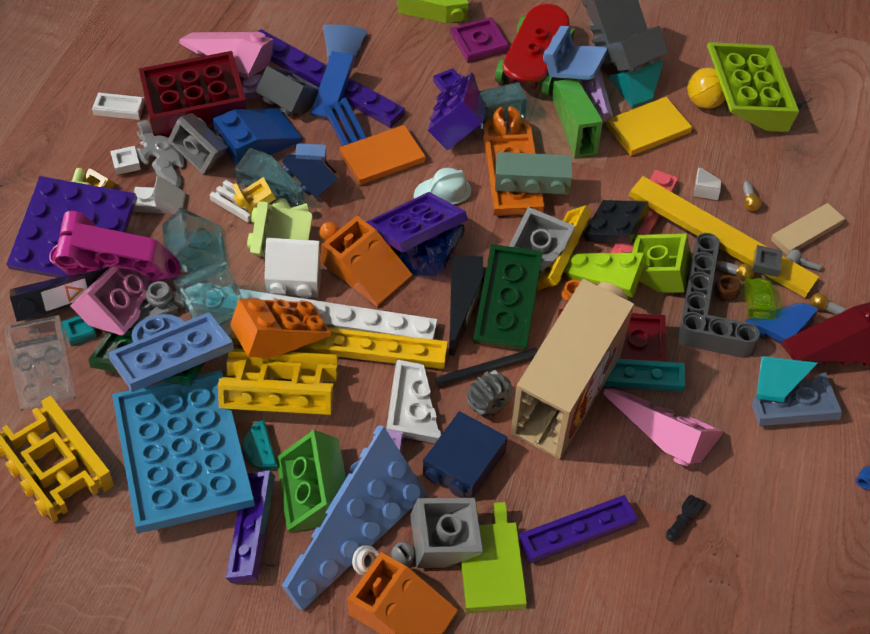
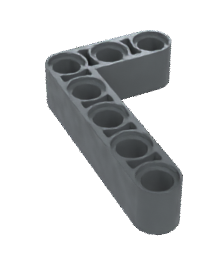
M702 233L696 239L692 254L678 339L683 345L741 358L750 357L755 351L760 336L758 328L750 323L708 315L719 239L714 234Z

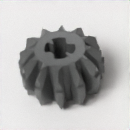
M494 370L490 373L487 371L482 377H477V381L470 385L471 389L466 393L468 397L466 401L474 412H477L484 418L490 415L495 416L499 410L502 411L503 407L509 404V399L514 395L512 392L514 387L511 385L510 380L498 371Z

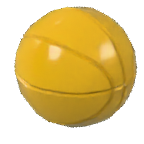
M715 68L699 69L689 79L687 86L688 96L697 107L712 109L720 106L726 98Z

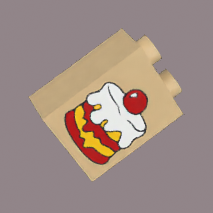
M582 279L517 384L511 434L559 460L621 357L634 303L628 301L626 294L619 287L608 282H601L595 285Z

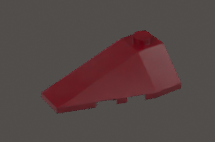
M870 302L854 306L783 340L781 345L793 360L818 363L817 365H826L827 362H841L842 366H850L852 362L863 363L864 366H870Z

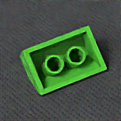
M312 430L276 457L288 532L320 528L327 516L325 512L346 479L339 439Z

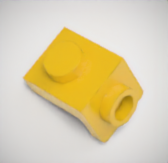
M264 177L244 190L237 183L232 185L236 192L233 198L240 208L245 207L250 214H252L253 208L257 207L258 201L270 203L276 199Z

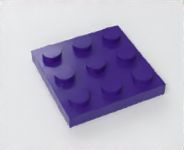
M427 192L367 221V223L378 231L386 243L401 252H408L415 249L416 245L436 239L439 234L447 230L458 228L468 218L465 210Z

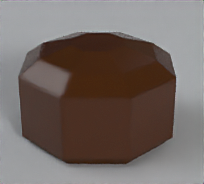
M721 275L716 280L714 286L716 296L724 301L735 300L741 291L740 280L732 275Z

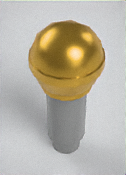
M745 181L743 183V191L746 197L744 206L748 211H757L761 207L762 201L755 194L752 184L749 181Z
M716 261V269L734 274L741 281H749L754 276L752 266L747 263L736 265L725 261Z
M823 293L814 294L810 300V305L818 308V311L826 310L837 315L847 310L845 307L829 301Z

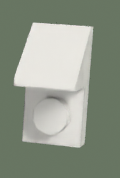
M161 176L156 177L154 188L135 187L134 193H136L138 199L133 212L182 214L186 197L185 192Z

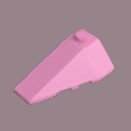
M192 32L179 40L181 45L196 54L211 55L232 51L238 74L246 79H249L271 63L273 39L266 37L261 32Z
M110 266L70 306L89 326L123 335L140 316V307L142 301L146 299V290L150 279L143 276L139 271Z
M619 389L604 390L603 394L665 453L674 456L673 460L681 465L689 466L692 463H701L723 434V430L693 417L689 419L682 416L675 417L674 410L655 405L651 408L650 401Z

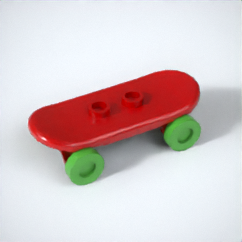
M540 4L528 11L526 16H521L516 37L505 59H500L498 63L495 82L503 83L507 75L509 76L510 83H514L515 80L530 83L533 89L537 88V83L542 84L541 94L550 95L555 77H549L543 55L560 26L570 25L569 17L565 10L554 4ZM570 28L571 37H572V41H573V40H574V35H575V29H574V28Z

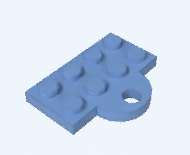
M209 312L185 322L174 315L159 314L145 318L134 327L132 331L133 343L108 352L115 369L131 392H134L233 351L234 345L230 337Z

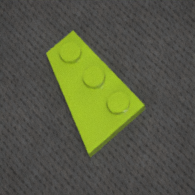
M644 253L572 254L570 262L565 269V274L569 280L582 281V279H585L593 284L601 282L614 284L623 290L626 296L633 297L646 263V257Z

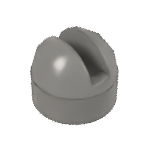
M399 542L393 547L391 558L410 567L415 560V551L408 542ZM401 550H404L409 557L405 558Z

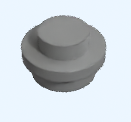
M157 281L148 287L146 298L148 303L153 306H165L171 302L173 291L165 282Z

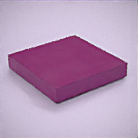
M492 17L450 28V34L467 63L507 53L510 49L508 42Z

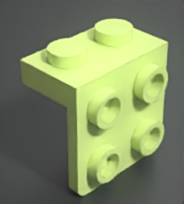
M258 201L257 207L253 208L251 217L252 223H254L253 233H249L247 241L250 253L255 256L265 257L267 238L309 240L313 215L307 211L274 207L268 202Z

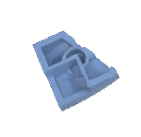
M323 25L328 62L332 51L352 54L354 56L360 53L361 44L367 38V30L349 25Z

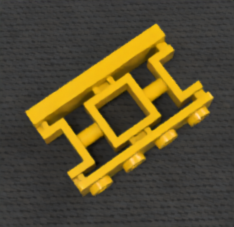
M234 349L228 353L227 376H236V378L222 377L219 379V408L331 415L333 384L322 382L337 381V355L287 352L274 358L248 357L244 349ZM268 378L292 379V381L268 380Z
M50 395L41 401L43 408L38 409L36 407L32 410L36 419L34 423L15 434L12 433L7 425L2 427L3 431L0 432V458L5 456L8 460L5 465L13 477L19 475L22 480L19 484L28 497L32 495L37 501L34 502V505L41 516L45 517L48 515L54 523L59 520L57 516L59 513L62 512L64 515L68 512L63 501L64 499L85 486L94 496L99 493V488L106 492L114 487L110 471ZM46 419H49L52 425L62 436L63 440L59 437L56 431L50 434L49 436L45 437L44 439H41L39 437L41 434L50 430V427ZM7 442H10L15 450L28 442L32 445L20 452L25 463L22 464ZM57 447L65 457V460L42 473L34 461ZM76 456L86 467V469L89 471L93 478H91L85 470L79 473L78 475L74 476L73 478H71L68 475L70 472L79 468L78 462L75 458ZM38 480L44 489L57 480L61 485L50 491L54 503L51 504L35 481Z

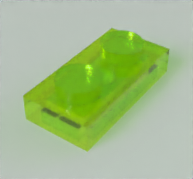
M761 278L744 279L743 292L747 316L774 319L776 307L771 281Z

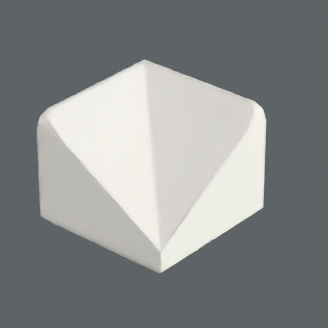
M698 167L693 196L718 200L721 180Z

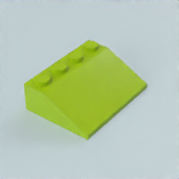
M708 42L707 48L718 74V79L730 112L766 131L789 132L799 110L774 46Z

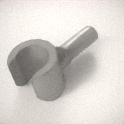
M791 250L786 258L796 264L817 271L821 269V265L802 258L799 250Z

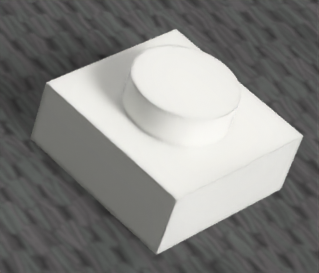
M135 146L110 151L116 175L141 170Z

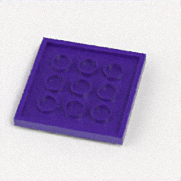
M39 176L6 265L12 270L55 278L67 276L68 274L59 269L49 259L52 249L58 244V239L60 238L59 234L63 215L68 211L81 212L91 219L96 227L126 233L138 199L136 193Z

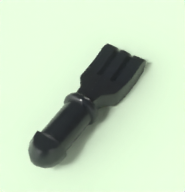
M690 494L682 505V514L677 516L674 524L666 531V539L669 542L677 541L685 527L690 524V520L697 517L707 502Z

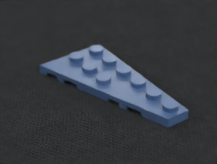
M378 425L375 429L373 440L368 448L363 449L359 456L361 460L353 473H349L325 512L327 514L320 528L316 527L311 536L313 540L304 554H300L281 585L297 609L304 610L352 565L353 554L357 548L363 545L372 546L414 507L417 498H423L427 494L384 426Z

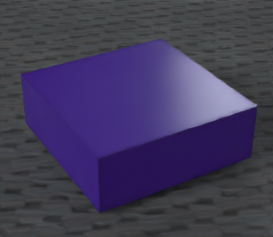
M452 68L434 75L433 82L441 92L445 89L449 91L454 87V82L460 76Z

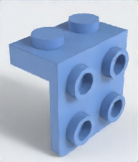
M560 26L556 35L553 36L549 47L544 51L543 59L544 63L547 64L549 77L589 80L596 76L608 52L606 47L574 46L569 26Z

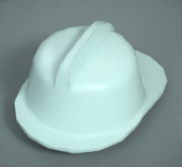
M450 167L442 168L436 172L433 178L418 185L414 192V198L430 192L455 205L466 201L470 197L471 186L465 179L463 170L458 171Z

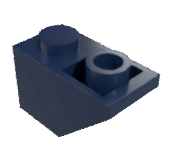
M288 154L282 160L284 164L283 169L292 178L295 176L301 182L300 187L308 196L313 195L315 198L335 182L340 175L323 156Z

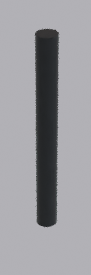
M529 349L435 377L437 387H442L482 375L487 371L491 372L533 360L538 349Z

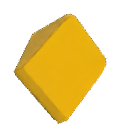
M90 168L82 181L93 186L110 189L115 185V182Z

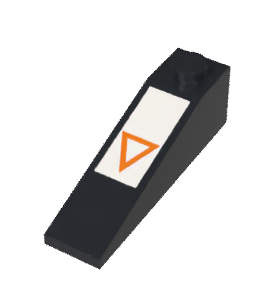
M452 255L449 355L452 356L456 353L482 293V282H484L487 268L483 267V256Z
M109 267L10 289V300L16 321L19 322L71 307L70 305Z

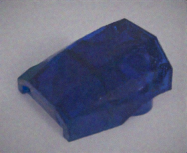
M460 224L456 229L447 230L439 234L434 240L416 245V248L411 251L402 252L399 256L400 260L414 276L436 277L446 267V263L453 255L459 240L463 237L465 231L464 224Z

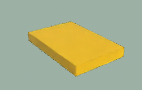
M667 97L614 116L606 121V127L630 156L687 135L692 131V126Z

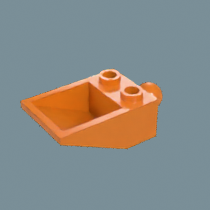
M359 216L354 217L341 229L334 222H325L320 227V236L325 241L321 244V263L377 308L412 278L413 274L378 231Z

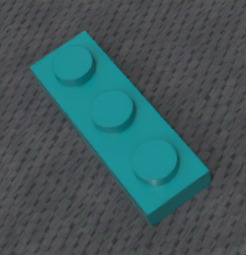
M619 359L603 387L684 392L685 363Z

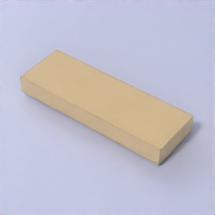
M826 203L772 234L771 241L788 255L791 250H800L841 226L845 218L829 203Z

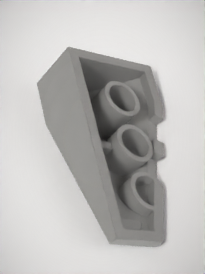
M528 207L509 247L543 251L540 276L565 250L575 226Z

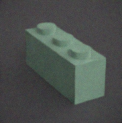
M497 152L495 191L570 194L572 155Z

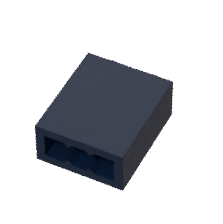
M459 411L423 459V475L432 483H439L447 487L458 497L474 498L505 454L508 437Z

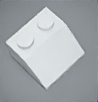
M267 238L265 253L266 293L301 298H318L322 276L319 241Z

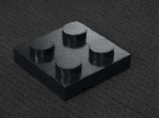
M602 200L584 232L586 241L632 244L650 210L648 201Z

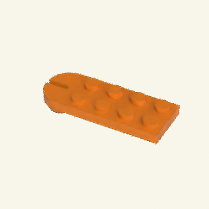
M510 106L508 107L507 115L509 131H506V123L503 120L504 108L500 107L494 112L493 117L486 121L483 130L494 216L525 214L528 207L544 213L542 193L495 191L497 152L536 154L529 122L521 116L519 110Z

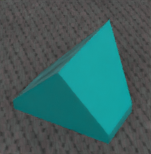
M664 60L649 65H641L642 69L629 73L628 70H623L609 75L610 81L631 108L652 102Z
M762 356L756 399L785 402L786 396L818 363Z

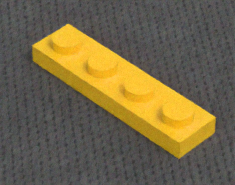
M586 205L567 211L563 221L574 225L575 229L565 250L539 276L538 290L554 287L560 282L561 275L566 265L570 262V256L578 245L579 238L586 228L587 221L592 213Z

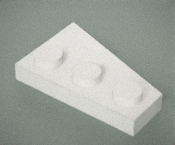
M402 360L396 361L386 429L404 432L403 438L436 443L441 436V432L437 427V416L435 408L432 407L431 392L423 364Z

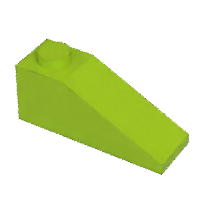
M398 0V13L443 23L468 21V0Z

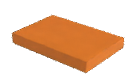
M405 125L339 147V154L359 186L425 163L426 156Z

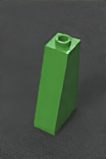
M577 79L554 81L552 100L574 159L597 156L603 123L600 115Z

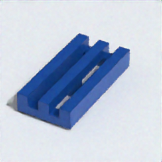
M346 98L341 99L340 102L335 101L332 105H324V111L342 146L366 138ZM342 107H343V109H344V111H345V113H346V115H347V117H348V119H349V121H350V123H351V125H352V127H353V129H354V131H355V133H356V135H357L358 138H356L354 132L352 131V129H351V127H350V125H349V123H348V121H347V119H346V117H345V115H344V113H343V111H342V109H341ZM334 110H336L351 141H347L333 113Z

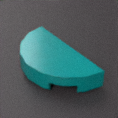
M259 421L252 425V429L243 438L244 456L248 463L256 469L278 471L265 421Z

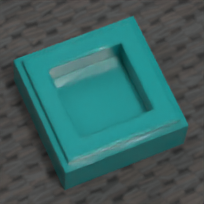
M80 316L62 321L71 347L97 338L94 328L89 326Z

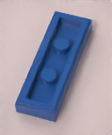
M332 51L311 110L313 117L329 120L324 111V105H332L333 102H340L343 98L356 60L354 55ZM334 110L333 113H334V115H335V117H336L337 112H336V110Z

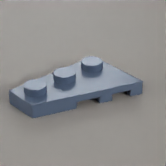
M826 372L817 375L815 380L809 382L806 380L800 381L786 396L785 402L753 398L752 408L759 426L840 420L842 414Z

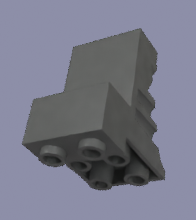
M582 0V4L587 8L588 16L591 19L590 30L594 34L592 43L596 47L607 48L608 54L602 63L603 68L614 64V66H617L618 71L628 70L629 73L642 69L641 64L646 62L648 65L661 60L660 56L669 53L660 26L647 28L638 0Z

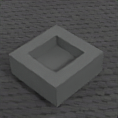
M757 245L754 251L752 271L778 277L781 270L783 251Z

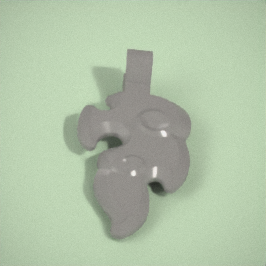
M147 120L137 122L140 128L137 131V135L143 140L140 142V145L144 147L143 149L136 148L138 159L147 165L149 164L148 158L155 156L156 159L153 161L152 167L156 175L161 176L179 188L181 177L174 169V166L184 167L182 154L168 142L169 137L154 136Z

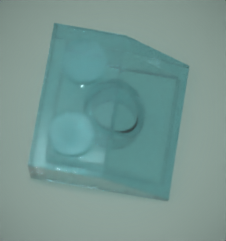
M519 82L479 90L485 109L483 123L479 125L481 129L484 128L486 121L493 117L494 112L500 107L504 108V123H507L508 107L510 106L519 110L521 116L525 119L527 97Z
M183 208L177 210L162 224L164 246L178 258L182 271L188 273L221 268L227 265L220 225Z
M221 258L173 281L191 319L209 312L219 325L232 319L239 298H243L228 264Z

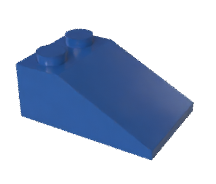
M235 109L213 118L215 135L220 136L228 146L226 153L238 169L302 142V137L280 109Z

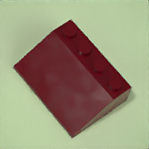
M232 51L138 68L154 136H170L177 120L187 114L193 113L210 128L214 127L213 118L235 109H247L245 95Z

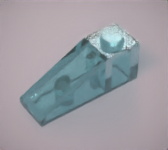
M249 148L235 167L237 184L249 187L264 177L276 199L285 198L293 206L304 204L303 189L286 173L282 166L271 155Z

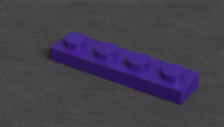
M270 470L247 474L255 506L240 509L237 513L226 579L231 583L258 580L275 475Z
M623 495L519 534V541L532 564L637 524L638 518L626 496Z

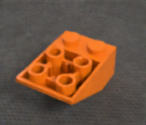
M239 298L230 323L232 330L248 357L274 358L331 336L330 330L313 304L305 300L297 302L282 299Z
M382 552L379 553L347 599L348 615L380 634H444L458 612V609L411 569Z

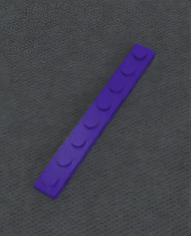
M262 29L258 31L265 34L266 37L273 39L271 62L320 87L327 67L326 64ZM349 78L343 98L347 99L351 107L389 128L405 115L404 107Z

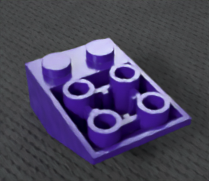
M472 72L466 77L464 75L460 76L454 82V87L449 91L443 90L437 96V103L433 107V115L429 119L428 131L447 151L481 125L484 120L485 109L475 76Z

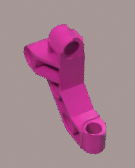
M68 211L63 215L58 244L49 255L50 261L68 275L84 274L113 266L139 271L152 282L178 277L181 272L178 258L159 241L144 236L96 227L91 219L77 211Z

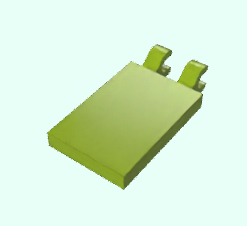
M506 502L494 503V524L479 525L482 554L461 562L466 613L526 609L527 602L516 522L507 523Z

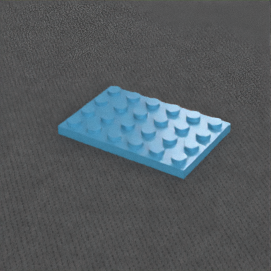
M222 370L197 375L191 387L164 382L146 386L134 392L128 390L112 394L137 534L255 506L232 410L219 408L218 382L223 377Z

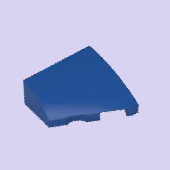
M795 303L748 319L745 322L753 324L758 328L760 338L764 339L766 335H769L781 343L783 340L808 329L814 322L818 308L805 303Z

